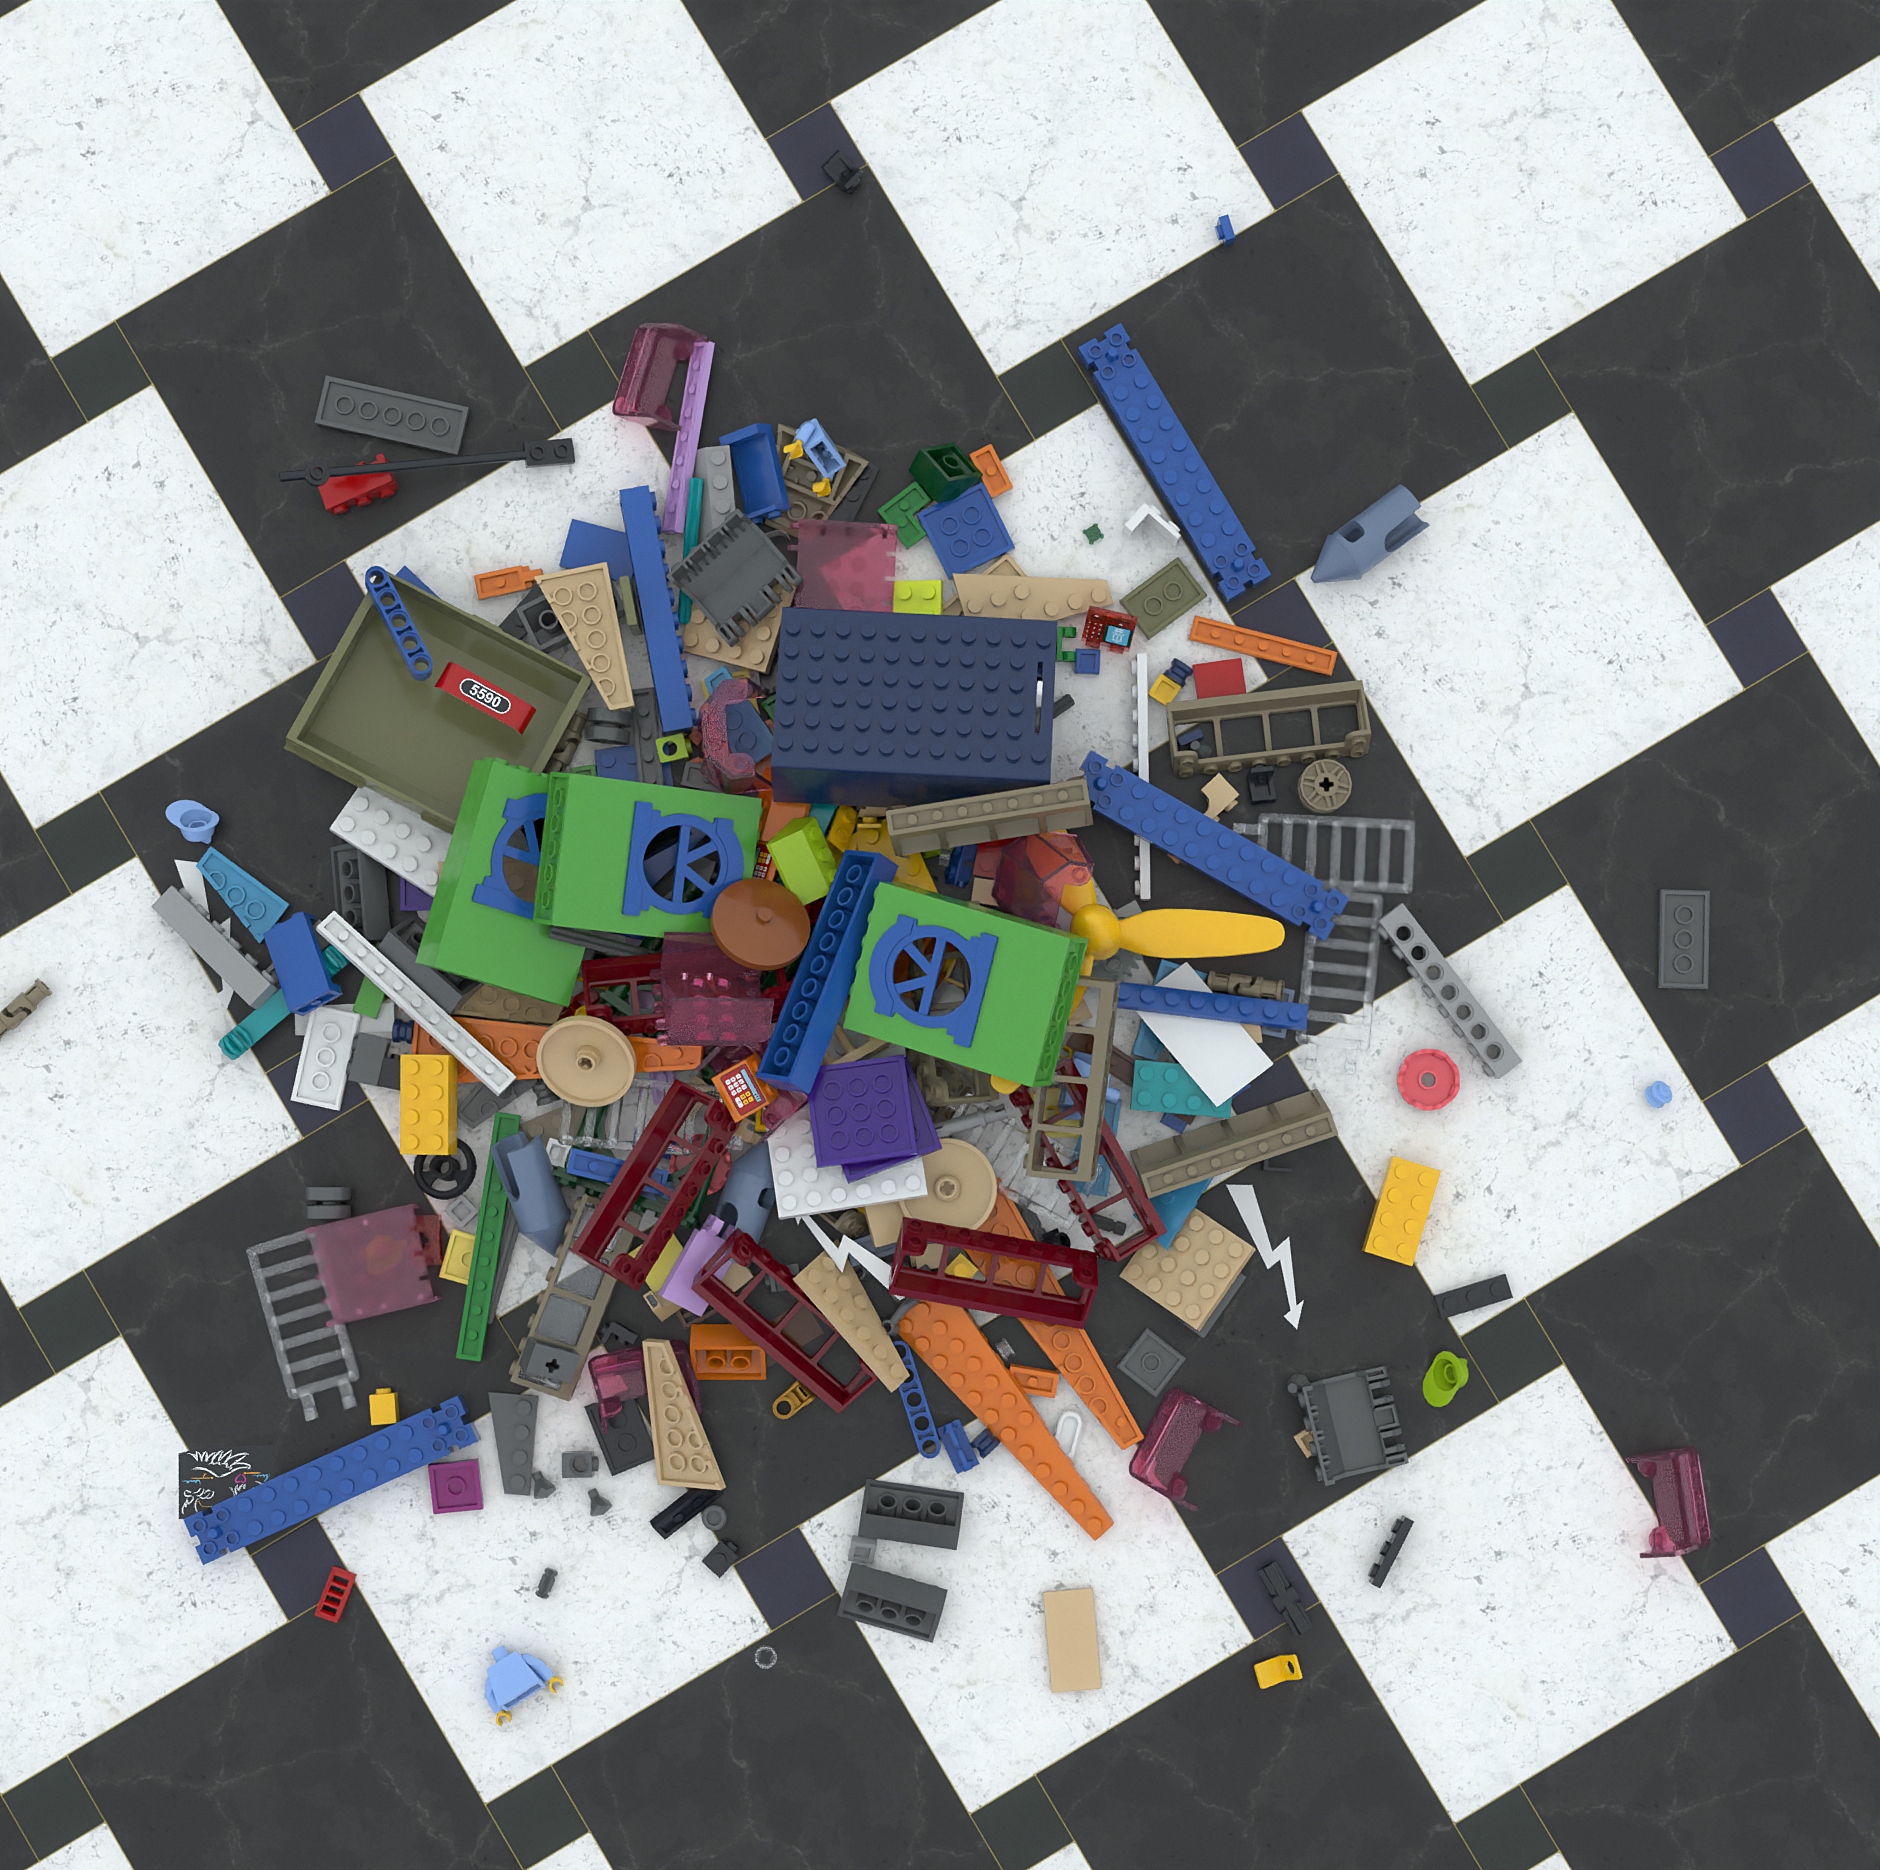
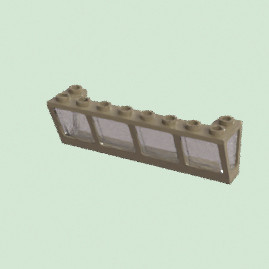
M587 1193L583 1194V1197L578 1196L573 1211H576L574 1220H569L566 1225L564 1234L567 1235L565 1243H560L557 1248L555 1257L558 1258L555 1268L550 1267L545 1279L549 1282L546 1291L541 1290L536 1304L540 1305L537 1314L532 1313L527 1325L528 1328H531L528 1334L529 1337L573 1348L581 1355L571 1384L562 1381V1384L559 1385L548 1381V1377L539 1376V1379L527 1376L525 1370L518 1365L528 1337L524 1336L518 1348L521 1355L519 1359L513 1361L509 1370V1374L512 1375L511 1382L566 1401L572 1399L618 1281L570 1251L602 1199ZM630 1210L624 1221L638 1229L643 1214ZM619 1228L600 1258V1262L610 1267L616 1256L621 1253L628 1254L635 1235L623 1228Z

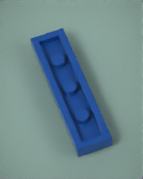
M571 1148L565 1173L612 1183L625 1161ZM656 1168L651 1175V1179L666 1187L669 1171ZM645 1185L642 1190L664 1196L662 1192L650 1185Z

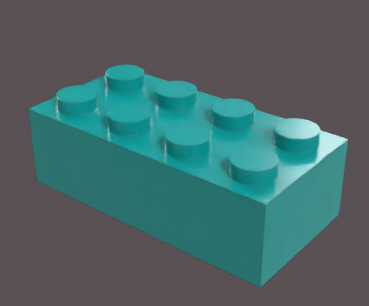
M1134 1060L1130 1110L1230 1118L1232 1096L1216 1107L1181 1064Z

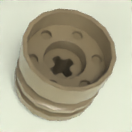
M1318 760L1309 765L1299 777L1296 788L1298 799L1304 808L1312 813L1322 815L1332 813L1340 808L1350 796L1352 781L1349 772L1342 764L1335 760ZM1326 780L1327 784H1331L1327 792L1324 791L1323 787H1319V784Z

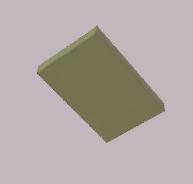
M1177 557L1119 600V602L1149 641L1208 595L1179 557Z
M628 575L619 578L627 625L634 636L643 635L634 585Z

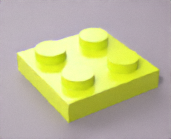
M893 581V612L943 615V581Z

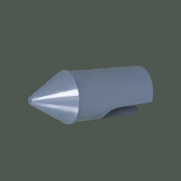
M1399 484L1333 534H1328L1311 575V580L1314 583L1360 580L1365 573L1430 526L1427 522L1419 519L1414 513L1421 507L1418 500L1406 487Z
M524 1131L517 1132L499 1140L491 1147L490 1151L517 1220L518 1231L555 1257L559 1244H564L566 1237L564 1231L570 1220L571 1210L567 1207L562 1190L557 1182V1177L553 1175L554 1169L541 1134L535 1136L529 1143Z
M767 1136L730 1164L731 1169L714 1212V1216L724 1221L719 1234L716 1235L722 1238L727 1227L731 1224L735 1226L734 1230L739 1228L742 1232L751 1235L756 1244L760 1241L776 1197ZM730 1258V1259L728 1260V1261L737 1263V1262L734 1261L732 1258Z

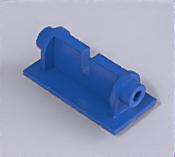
M969 844L953 847L950 862L944 872L946 877L945 884H954L955 886L965 888V885L969 883L972 867L964 865L965 860L974 862L978 845Z
M959 1419L937 1428L957 1474L963 1471L966 1472L980 1464L973 1448L969 1445V1439Z

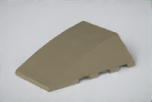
M779 423L776 448L790 510L782 512V516L770 520L766 518L765 524L811 543L869 461L851 450L834 444L846 466L835 472L833 480L829 482L831 487L830 494L817 497V492H813V483L822 482V473L804 449L801 457L789 460L790 452L784 453V446L795 443L794 438L797 435V429Z

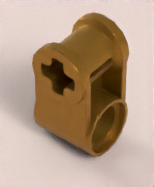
M797 1380L774 1401L773 1412L780 1419H788L813 1401L817 1395ZM799 1387H801L804 1390V1392L807 1394V1397L801 1392ZM785 1400L790 1403L791 1410L788 1414L782 1415L777 1411V1404L780 1401Z

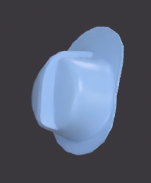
M191 800L176 801L170 804L165 812L167 819L180 828L183 837L188 841H201L206 844L211 842V836L219 822V816L215 812Z

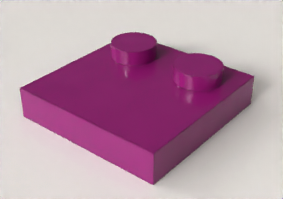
M479 1458L429 1463L428 1471L433 1514L481 1510L484 1508Z

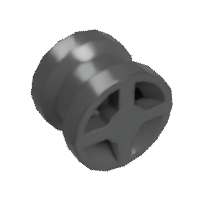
M546 1083L532 1087L533 1093L538 1098L536 1101L537 1107L561 1100Z

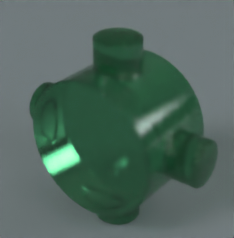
M1093 523V526L1087 530H1083V534L1086 535L1091 545L1098 541L1099 538H1104V534L1101 533L1096 523Z

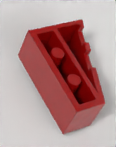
M381 453L376 456L377 461L370 464L386 463L389 461ZM361 462L356 465H364L365 463ZM393 472L330 477L323 486L318 487L326 510L330 514L334 513V515L345 513L348 511V507L356 504L358 507L370 504L371 499L379 496L381 499L390 497L395 494L394 491L399 490Z

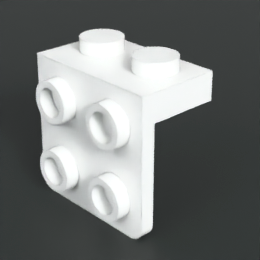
M1144 503L1137 512L1132 509L1122 523L1124 525L1122 533L1129 539L1145 521L1174 546L1181 538V535L1178 533L1180 529L1173 522L1164 521L1160 517L1161 512L1152 504L1147 506Z

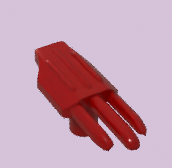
M596 990L590 991L591 1004L595 1005L599 1002V994ZM584 991L576 996H571L569 1007H564L563 1014L560 1015L558 1021L574 1016L576 1010L585 1005Z

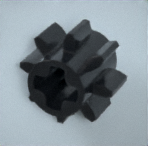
M1058 1228L1042 1234L1044 1239L1041 1241L1042 1243L1069 1248L1071 1246L1068 1235L1064 1232L1059 1233Z

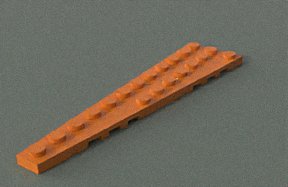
M450 1016L516 1076L515 1080L542 1078L537 1067L536 1055L538 1045L549 1027ZM414 1020L411 1054H451ZM626 1036L635 1052L637 1062L636 1073L702 1069L705 1044ZM458 1060L457 1083L482 1082Z
M1000 1177L996 1178L997 1196L995 1205L986 1221L976 1230L1035 1241ZM962 1248L985 1279H987L992 1254ZM999 1255L993 1282L1033 1290L1041 1263ZM1047 1265L1041 1291L1065 1296L1049 1265ZM1017 1318L1121 1450H1125L1144 1439L1084 1328L1077 1329Z
M920 1300L899 1321L900 1331L898 1334L978 1419L990 1429L1091 1538L1096 1541L1113 1526L1114 1521L1096 1495L1092 1493L1085 1479L1078 1474L1074 1468V1463L1060 1448V1443L1056 1437L1051 1435L1045 1426V1421L1011 1372L1004 1366L1000 1356L993 1351L984 1333H981L975 1325L971 1314L967 1313L963 1307Z

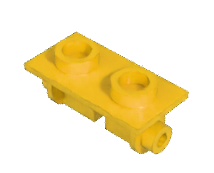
M839 805L835 813L830 831L826 837V842L831 852L837 848L844 854L845 849H847L858 820V812L851 806Z

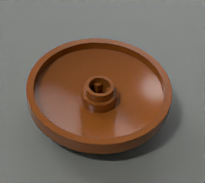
M753 878L737 881L720 893L712 908L710 926L717 945L733 961L751 969L765 971L783 968L794 962L801 955L809 940L810 920L804 905L789 889L770 880Z

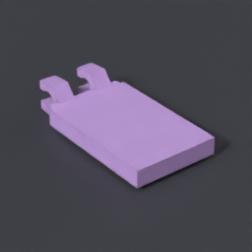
M709 1214L701 1230L699 1231L695 1228L658 1294L702 1317L708 1303L691 1289L694 1276L733 1233L735 1226L729 1224L722 1238L716 1235L719 1234L724 1221ZM727 1251L721 1256L720 1259H722L726 1255ZM727 1261L714 1275L722 1281L732 1262Z

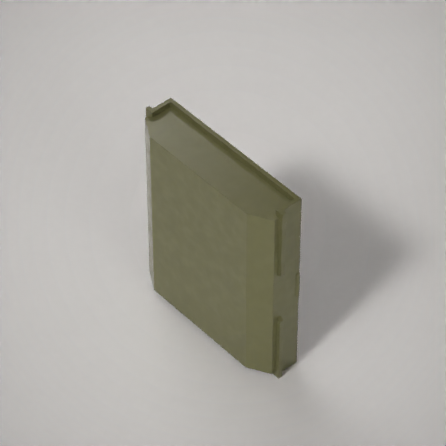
M386 571L432 659L431 676L424 681H418L411 676L371 596L367 592L288 732L284 749L359 788L367 787L421 815V820L453 835L474 760H484V757L494 759L495 757L509 761V765H520L530 768L531 772L542 773L587 689L591 688L594 681L590 676L503 632L502 628L477 615H471ZM376 576L373 584H380L383 579ZM387 597L382 599L381 603L385 606H391L394 600ZM396 619L392 622L393 626L401 628L406 624L401 619ZM406 641L403 644L406 649L410 650L417 646L413 641ZM422 662L414 666L418 671H425L428 668ZM448 662H453L532 705L536 712L523 735L509 725L440 688L434 687Z

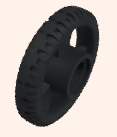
M457 1138V1148L463 1152L466 1158V1170H461L459 1162L451 1157V1155H436L430 1161V1170L423 1171L427 1155H417L415 1157L413 1165L414 1178L420 1189L430 1197L440 1200L456 1198L466 1192L474 1181L477 1170L476 1158L469 1145L461 1139ZM448 1162L449 1169L446 1173L442 1174L441 1166L443 1163ZM438 1178L448 1182L455 1180L457 1183L455 1188L447 1191H439L432 1188L434 1181Z

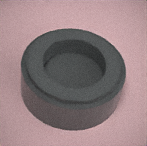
M719 1505L708 1506L702 1514V1522L709 1530H719L727 1521L726 1511Z

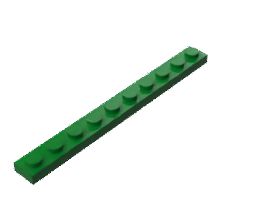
M496 1112L490 1150L499 1140L519 1132L521 1115ZM489 1151L456 1358L482 1362L508 1203V1196L491 1151Z

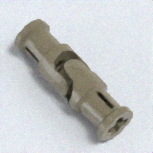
M575 711L550 757L551 759L545 772L542 773L550 775V772L563 773L566 766L570 765L582 738L581 732L587 721L586 714Z
M1210 971L1207 986L1212 992H1228V995L1258 999L1268 997L1282 1001L1285 982L1284 980H1264L1263 977L1236 973L1224 975Z
M39 978L35 980V984L25 993L21 992L0 1012V1039L10 1029L14 1030L25 1018L37 1009V1005L46 996L52 994L49 987Z

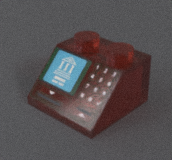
M1090 605L1081 641L1086 642L1085 646L1091 648L1109 647V651L1116 654H1123L1124 651L1129 652L1138 617Z

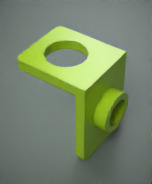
M683 733L656 739L661 763L683 758L686 761L690 760L689 753H693L690 739H685ZM666 742H674L677 745V752L674 755L668 756L664 754L663 746Z

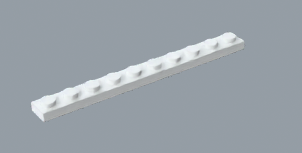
M1137 653L1136 660L1131 661L1132 675H1136V684H1132V699L1137 701V709H1132V724H1137V733L1132 735L1133 748H1137V758H1133V772H1138V777L1149 783L1147 653ZM1134 835V846H1139V856H1134V870H1139V880H1135L1134 884L1135 895H1139V901H1149L1150 843Z
M335 911L317 926L316 931L498 1097L515 1081L516 1076Z

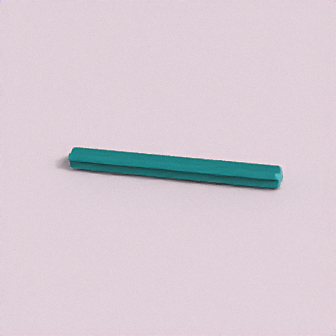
M692 477L689 482L683 559L688 556L689 551L693 547L698 545L704 482L702 478ZM681 589L679 593L678 621L680 624H688L690 622L693 601Z

